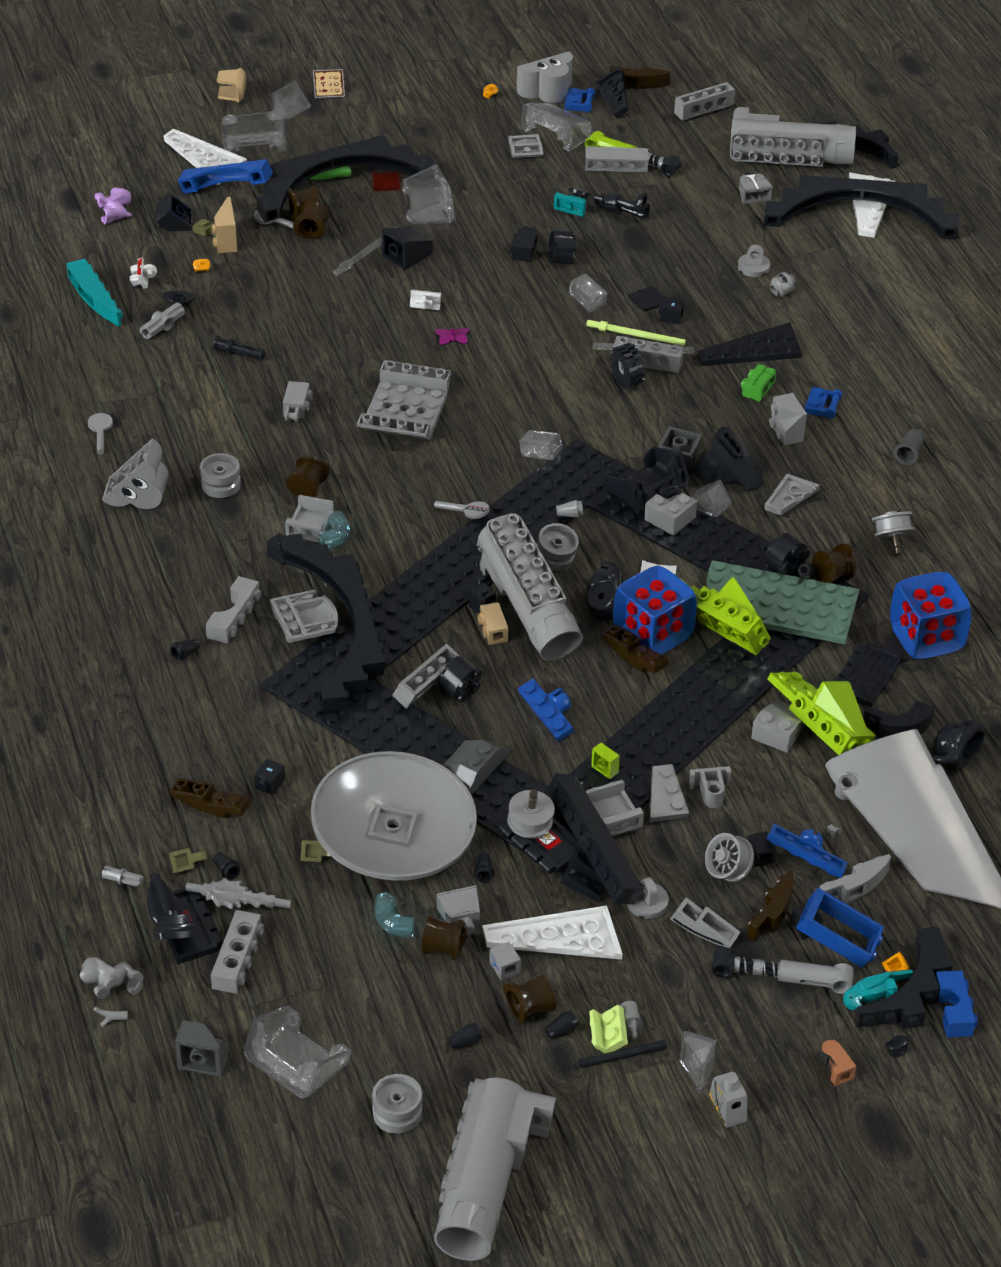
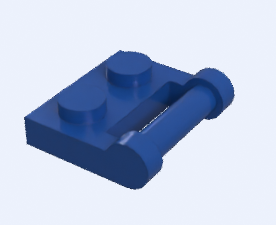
M569 88L565 110L591 111L595 90L593 88H588L587 90ZM583 97L586 98V102L581 104Z
M812 387L805 406V412L826 418H834L838 401L843 395L842 391L839 389L830 391ZM827 399H831L830 406L827 409L824 408Z

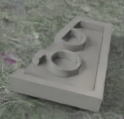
M786 474L765 503L764 510L782 515L818 492L820 485Z

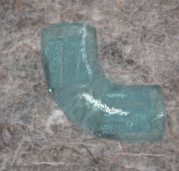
M334 511L329 515L327 521L331 529L318 534L320 545L328 544V548L332 549L341 545L347 539L350 524L342 511Z
M388 893L378 894L375 898L374 914L379 926L391 935L413 938L415 917L397 914L395 912L396 898Z

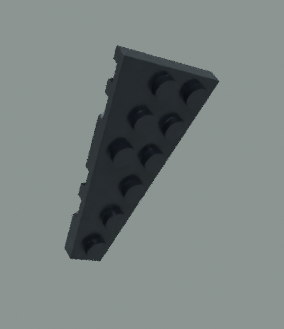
M791 322L698 351L701 366L801 358L802 351Z

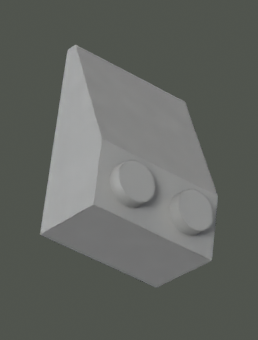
M776 699L763 708L754 720L751 739L788 753L806 724L789 710L790 704Z

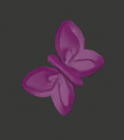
M453 328L450 330L435 329V333L440 336V345L447 344L451 340L453 342L456 340L463 344L468 342L466 334L469 332V328L456 330Z

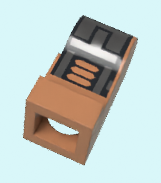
M834 1040L825 1041L822 1044L820 1060L831 1070L832 1083L837 1086L854 1079L856 1065L842 1046Z

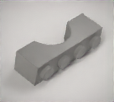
M240 576L237 577L230 587L231 602L235 605L226 611L213 612L206 623L208 639L228 644L231 638L235 637L237 629L240 625H243L245 617L248 613H251L253 605L261 597L258 581Z

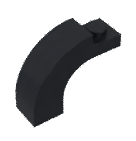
M916 700L908 712L892 715L867 706L863 719L867 727L878 731L877 737L880 738L913 729L918 730L921 735L930 726L935 707Z

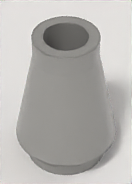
M574 500L556 506L557 516L579 518V516L584 515L582 501Z

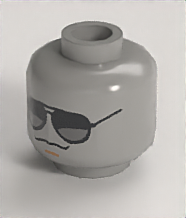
M782 272L771 280L770 289L774 295L784 297L794 290L795 279L791 274Z

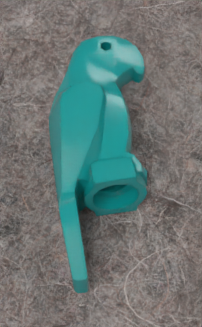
M913 970L890 971L863 978L844 993L842 998L844 1005L848 1009L857 1010V1007L862 1006L860 1002L870 1003L884 997L888 998L897 992L895 981L912 977Z

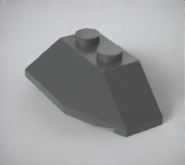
M465 740L443 766L454 773L472 795L505 759L510 750L491 741Z

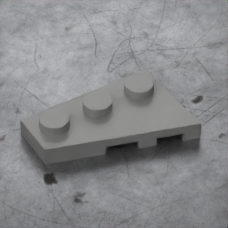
M673 765L653 766L649 822L688 818L689 811Z

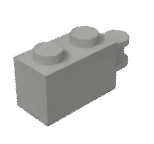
M288 382L283 399V416L285 421L291 419L298 422V419L304 418L306 411H309V401L312 400L313 395L309 383Z

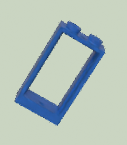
M817 888L809 897L796 929L863 968L867 962L871 963L876 957L877 951H875V948L883 940L881 934L884 926L822 889ZM817 910H822L869 938L865 949L863 950L813 920Z

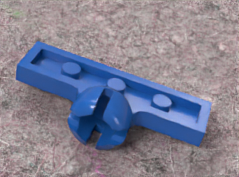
M534 678L517 688L519 694L558 742L575 732L571 724L563 716V712L568 710L572 704L562 688H557L547 694Z
M775 823L772 825L766 839L773 845L788 850L792 855L807 860L811 865L822 868L832 876L842 877L848 862L822 848L824 841L819 832L815 835L813 834L814 829H806L798 836Z

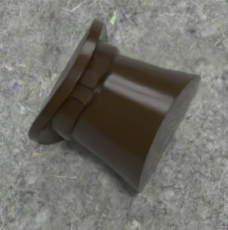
M316 186L299 192H293L291 188H288L291 220H295L300 215V209L304 203L309 201L320 203Z
M316 201L304 203L301 206L300 215L294 221V232L305 239L321 238L325 232L324 224L329 219L327 207Z
M301 456L296 460L297 469L287 477L286 486L291 493L298 497L299 495L315 497L319 484L324 482L329 476L330 467L320 458Z
M849 544L837 545L829 552L818 551L815 553L812 564L816 568L815 578L817 581L832 583L840 577L845 580L854 578L856 557L852 546Z
M430 915L422 935L421 946L423 954L447 953V955H453L451 960H455L467 939V926L464 920L456 919L449 923Z
M538 973L521 985L507 983L503 986L504 995L520 1025L525 1024L526 1018L532 1014L554 1012L556 1010L554 993L542 973Z

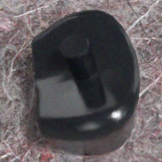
M903 1035L894 1036L891 1041L885 1044L889 1054L892 1057H899L905 1054L908 1050V1038Z

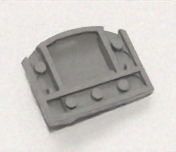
M316 590L270 599L273 613L286 635V640L291 643L335 633L338 625V614L330 599L325 595L321 597L316 596Z

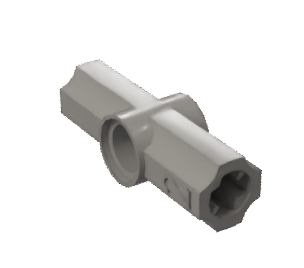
M175 303L163 312L156 311L152 315L151 320L140 327V333L148 340L161 330H170L174 321L185 314V309L180 303Z

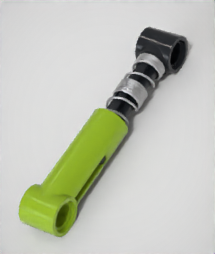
M594 131L585 140L586 147L638 148L606 137L600 131ZM648 152V165L658 167L665 176H673L681 167V161L677 156H661L659 158L656 157V154L653 155V153Z

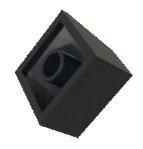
M169 192L156 204V223L167 231H191L193 229L194 210Z

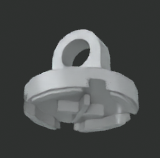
M759 245L750 246L747 254L738 260V270L743 271V274L746 276L760 277L762 274L765 273L766 275L770 271V260L764 256V250Z
M650 877L640 880L644 890L634 905L627 904L629 911L638 917L639 915L645 916L644 919H653L663 915L667 910L669 901L666 890L660 885L655 884Z

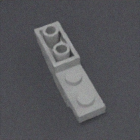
M887 854L864 863H858L852 867L851 875H845L834 881L825 882L820 885V889L837 899L841 898L845 904L852 902L867 894L882 881L889 871L891 856Z

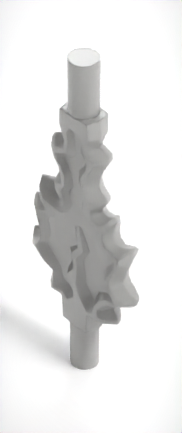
M223 878L219 882L213 880L210 884L204 883L200 885L187 882L186 891L201 893L202 896H206V900H213L217 907L226 906L233 909L234 906L240 909V903L244 905L248 903L255 908H259L260 905L268 908L276 906L290 909L291 900L275 898V895H266L265 892L252 893L251 890L247 891V887L241 886L243 884L242 881H227V878Z

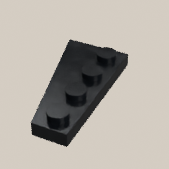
M619 66L594 82L616 118L629 110L623 72Z

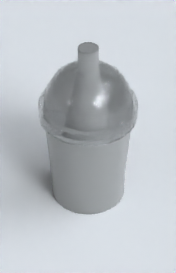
M626 1001L620 1005L624 1008L626 1032L628 1036L637 1039V1035L643 1029V1021L640 1018L637 1004L634 1001Z

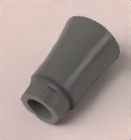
M910 429L902 441L895 447L894 457L899 463L911 465L917 461L918 453L923 443L922 431Z

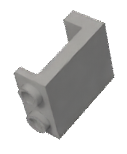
M299 495L298 507L293 517L287 518L285 522L286 535L302 534L303 540L321 543L334 517V502Z
M623 780L594 787L586 791L612 836L643 827L644 813L641 808L635 809L624 790L625 783Z

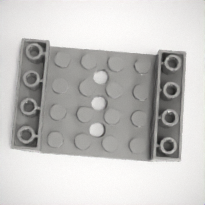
M384 360L380 369L379 385L367 413H361L357 427L363 430L430 440L447 399L451 370Z

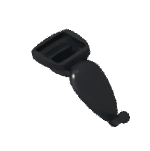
M153 873L147 887L149 915L152 921L158 925L153 930V938L164 940L201 936L202 929L198 928L191 921L188 913H182L177 898L165 881L161 879L160 874Z

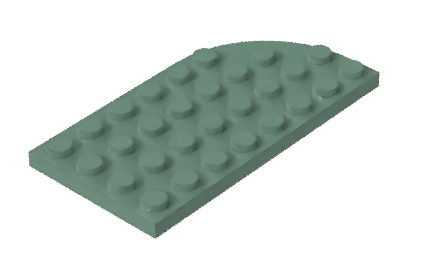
M712 560L707 575L706 587L709 589L713 588L719 592L732 577L735 578L753 608L761 617L766 629L846 644L859 596V589Z

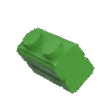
M758 364L755 369H751L748 378H744L741 383L743 396L747 398L752 397L753 400L760 402L775 383L776 370L770 367L766 368V366Z

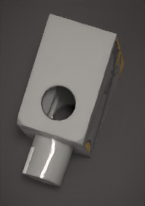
M729 1072L714 1077L709 1096L725 1127L747 1122V1094L737 1074Z

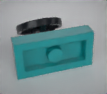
M569 188L568 191L573 193L571 196L561 193L554 195V209L582 217L585 215L586 199L584 197H590V193Z

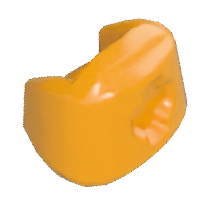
M489 84L484 87L483 96L490 98L498 93L497 86Z
M208 259L195 260L193 262L195 272L205 270L208 272L210 261Z

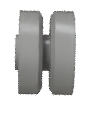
M217 453L209 455L200 463L201 487L204 493L214 498H225L238 492L241 486L238 459L229 454Z
M552 523L541 529L536 545L550 570L562 571L572 565L579 540L575 531L569 526Z
M392 1074L385 1076L376 1083L372 1093V1112L374 1121L379 1128L388 1133L395 1134L409 1132L414 1129L421 1121L423 1112L422 1090L418 1082L407 1075Z

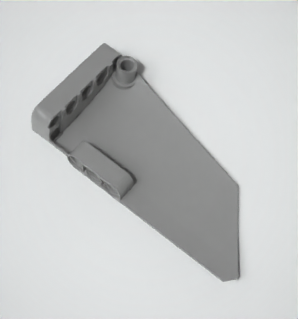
M913 729L866 743L829 760L825 764L832 781L836 785L835 795L841 800L849 799L924 891L959 897L1001 909V877L944 769L940 764L936 765L918 730Z

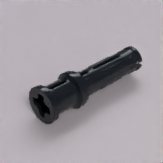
M217 335L213 342V350L216 351L219 349L226 351L228 354L237 353L263 360L265 357L264 349L239 344L234 339L227 340Z

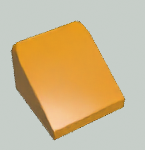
M900 952L882 962L886 972L912 970Z

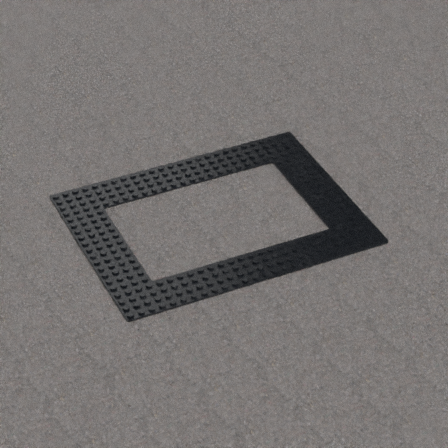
M574 440L489 506L490 511L486 516L472 519L368 601L371 603L370 613L374 614L375 617L374 627L379 630L378 641L383 644L382 654L383 656L386 655L387 667H389L469 602L470 589L486 583L488 586L493 583L491 576H484L480 569L482 552L480 553L477 548L479 534L489 520L511 513L518 514L537 544L539 533L543 527L552 523L565 525L574 518L557 516L556 509L557 505L574 500L582 501L583 510L591 508L707 572L713 560L779 573L766 563V560L768 561L766 551L771 542L698 503L696 518L673 536L646 521L645 510H634L603 485L601 476L608 472L616 473L619 478H626L637 472L636 470L579 440ZM676 492V493L670 495L669 497H667L666 499L671 498V497H673V496H676V495H678L679 493ZM807 567L803 568L804 571H802V573H803V574L807 573L808 568H807ZM839 578L832 582V584L856 588ZM860 589L855 610L868 599V594ZM350 615L338 623L335 633L320 637L262 682V688L366 754L386 751L404 752L428 758L443 766L465 740H471L413 704L406 709L392 696L394 692L373 680L375 677H368V684H365L364 693L349 694L346 710L322 713L319 701V685L340 667L348 656L354 641V625ZM766 629L771 639L757 655H754L723 637L604 743L605 746L620 755L618 774L609 779L591 766L592 754L570 774L576 775L579 782H583L585 792L594 787L623 780L625 783L624 790L635 809L642 808L651 799V773L653 766L672 764L675 774L680 773L774 686L767 680L770 673L789 672L823 640ZM505 760L496 767L471 795L476 807V823L520 851L522 850L511 839H508L499 831V827L502 825V820L508 817L510 800L521 791L534 789L546 794L554 804L553 818L573 834L549 793L548 786ZM563 869L557 874L563 877L565 869Z

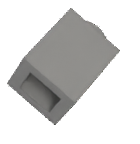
M510 942L498 944L490 948V964L501 981L520 974L521 959Z

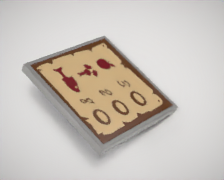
M343 69L313 70L315 99L345 98Z

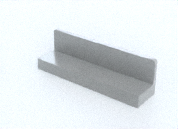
M587 146L585 171L647 173L648 148Z

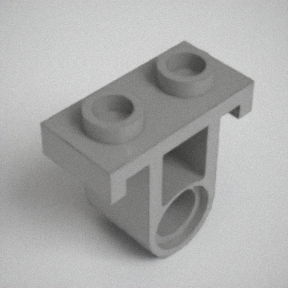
M730 766L690 770L689 787L690 789H694V786L700 787L703 802L707 807L719 808L722 806L725 790L724 784L730 786Z

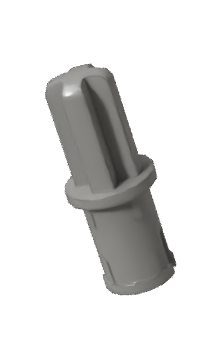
M106 865L102 871L103 879L116 881L119 885L127 884L135 887L143 885L144 877L142 875L128 872L125 868L121 870Z

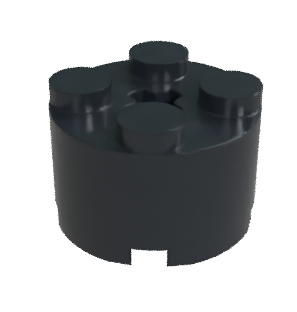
M551 231L549 237L550 251H548L550 263H574L573 251L577 249V242L574 241L575 232Z
M783 533L781 538L778 539L776 537L766 551V556L768 557L766 563L782 575L797 576L799 566L809 558L810 551L804 543L789 533Z
M456 656L444 667L447 669L444 675L440 673L437 681L438 686L459 703H462L467 698V694L470 692L474 693L480 688L481 683L479 680L482 671L465 657Z

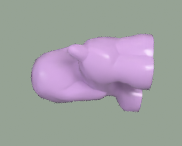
M115 187L110 191L111 196L105 197L102 193H95L94 197L97 199L98 206L104 208L103 210L106 214L101 217L103 224H109L114 220H120L124 217H131L132 214L124 208L131 202V193L128 190Z

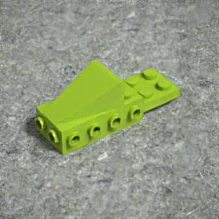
M732 577L719 592L705 586L700 590L695 586L690 587L697 598L696 617L700 624L754 655H757L768 644L771 638L763 621L735 578Z
M798 672L770 673L767 678L792 702L789 710L838 755L872 742L876 735L865 725L851 684L848 681H826L821 683L819 689H815Z

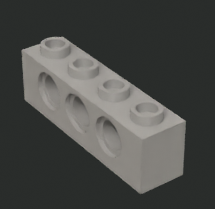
M726 82L675 97L674 113L683 121L734 105L735 89Z
M624 336L616 337L613 348L627 343L634 344L635 348L639 350L638 353H641V360L644 361L643 367L674 373L680 372L683 363L684 347Z
M448 644L444 645L401 681L392 696L407 709L437 683L440 673L444 675L447 670L444 667L447 663L460 655Z
M235 911L211 973L212 989L237 994L240 985H244L245 971L251 967L252 953H256L258 937L262 936L264 931V924L261 923V914Z

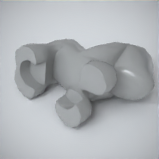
M90 957L82 964V971L79 974L83 982L98 984L94 988V993L99 999L109 996L110 989L117 988L123 984L127 985V990L132 995L139 993L143 988L144 976L125 961L112 967L100 958Z

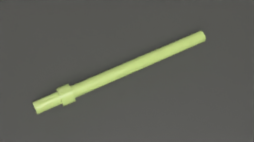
M587 320L586 324L588 327L598 328L599 331H612L685 346L686 344L685 339L612 325L606 321Z

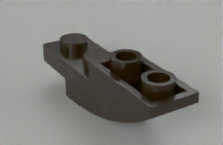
M611 66L610 72L616 69L617 67ZM621 67L625 88L648 89L670 85L671 71L641 67L640 70Z
M616 624L602 632V637L621 658L642 673L649 670L655 674L669 665L668 658L642 645L640 637Z
M178 778L169 790L172 796L197 810L225 819L230 814L242 816L252 803L250 796L215 790L214 785L211 783Z
M789 870L785 876H780L776 885L767 890L764 896L766 899L765 905L757 917L751 918L748 923V938L755 942L766 930L775 933L785 919L791 903L794 882L793 871Z

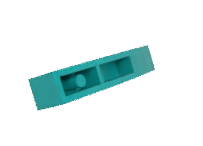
M85 258L66 263L68 278L83 300L102 317L118 327L122 326V311L117 308L115 300L111 299L109 291L105 290L104 283L99 281L98 274L94 273L92 265L88 264Z

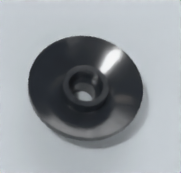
M168 291L163 293L162 298L174 304L180 303L183 307L185 303L194 301L196 295L187 291Z

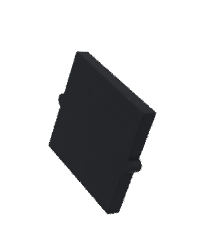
M652 286L629 294V298L644 312L657 309L659 304H662L665 299Z

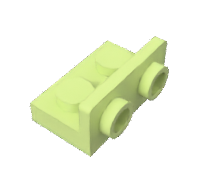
M616 1005L602 1014L594 1009L589 1011L592 1044L596 1049L603 1053H608L628 1044L624 1008Z

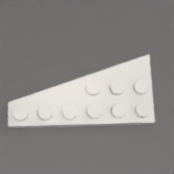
M172 129L164 135V141L196 168L247 162V159L176 129Z
M849 172L850 179L892 181L886 178L882 179ZM853 200L858 235L874 238L887 204L866 200Z
M607 906L482 925L486 947L493 948L498 944L510 942L514 950L622 959V951Z

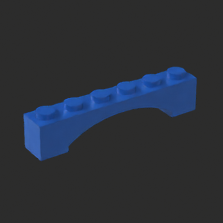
M268 159L186 169L178 178V182L183 193L197 192L199 189L229 181H248L252 185L267 183L273 172Z

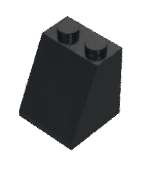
M410 227L382 229V257L404 270L433 254V240Z

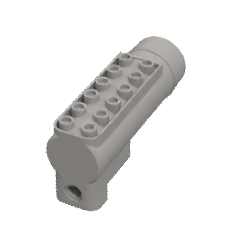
M738 107L733 112L730 157L734 161L823 167V163L853 165L856 126L779 121L780 115L749 113V108Z
M514 513L489 520L478 537V542L482 548L480 569L483 575H490L501 596H508L529 635L530 641L543 660L553 661L569 655L579 647L583 640V635L573 614L565 604L566 597L524 521L518 514Z
M499 1077L484 1080L476 1078L475 1082L470 1081L468 1097L464 1102L463 1115L459 1120L457 1128L458 1133L453 1141L452 1154L449 1156L446 1175L444 1174L441 1185L442 1190L439 1202L443 1204L439 1211L434 1241L441 1251L460 1260L476 1261L489 1255L495 1232L498 1230L500 1212L511 1170L520 1171L529 1134L544 1138L548 1137L556 1097L524 1090L517 1083Z

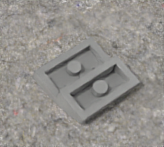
M539 134L508 136L512 158L543 156Z

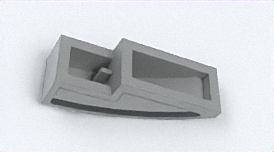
M688 898L681 902L670 920L692 934L727 948L732 946L740 934L739 930L707 906L702 910Z

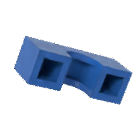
M962 971L936 972L935 978L940 988L938 1003L947 1002L954 1005L945 1006L942 1021L946 1037L973 1036L974 1028L978 1026L977 1014H973V998L968 995V980L964 979Z

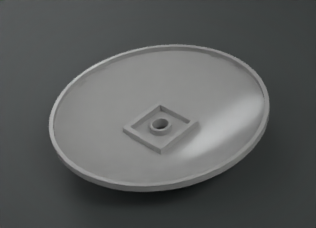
M404 752L368 753L341 763L321 780L313 795L311 804L312 827L318 841L327 853L336 861L355 872L384 880L418 879L446 869L466 852L472 842L476 829V807L464 783L454 773L439 763L422 756ZM394 824L397 828H390L388 826Z

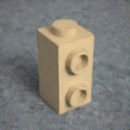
M499 602L480 605V613L477 614L478 623L482 625L483 637H487L489 645L508 642V626Z

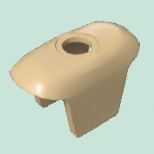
M242 68L219 71L217 83L233 86H220L218 98L233 100L239 103L244 98L245 71Z

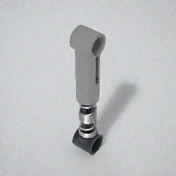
M718 948L714 951L711 969L712 973L720 978L730 977L734 972L739 973L740 971L746 974L750 972L756 976H762V974L765 977L773 975L774 978H778V981L827 987L839 994H844L853 987L854 976L852 966L845 963L827 966L780 960L778 964H775L773 961L768 963L763 959L753 958L752 960H746L745 957L740 959V956H735V953L729 948Z

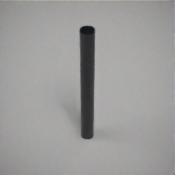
M664 1040L581 1058L579 1059V1065L583 1068L666 1049V1043Z

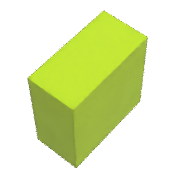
M600 743L592 749L591 766L611 779L619 773L620 755L603 743Z

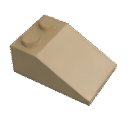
M227 197L214 217L215 224H212V233L216 235V237H213V246L217 247L218 253L237 252L235 219L231 197Z

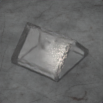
M295 80L272 93L273 112L288 120L311 107Z
M720 479L699 488L690 496L697 500V510L714 517H718L732 504V500Z
M684 1031L682 1032L680 1061L699 1093H702L714 1068L717 1040Z

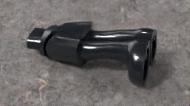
M602 193V195H595L594 197L596 205H601L602 208H606V210L618 215L620 211H623L638 218L646 219L650 212L647 194L644 193L640 194L635 201L626 200L619 194Z

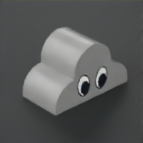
M568 51L517 66V94L525 98L539 97L542 101L548 103H559L566 100L568 88L572 85V53Z
M152 438L109 477L102 501L115 507H122L131 503L141 509H153L161 503L168 479V470L160 462L162 448L156 440Z

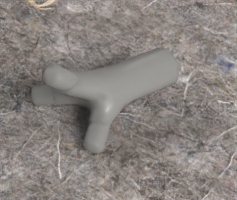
M97 1007L94 1008L95 1012L106 1017L100 1024L102 1027L112 1020H127L128 1011H107Z

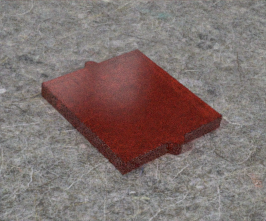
M398 172L372 173L374 191L388 192L400 190Z

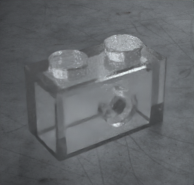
M583 274L570 282L568 293L590 313L605 305L607 292L587 274Z
M528 430L519 441L522 457L554 460L563 448L559 433Z

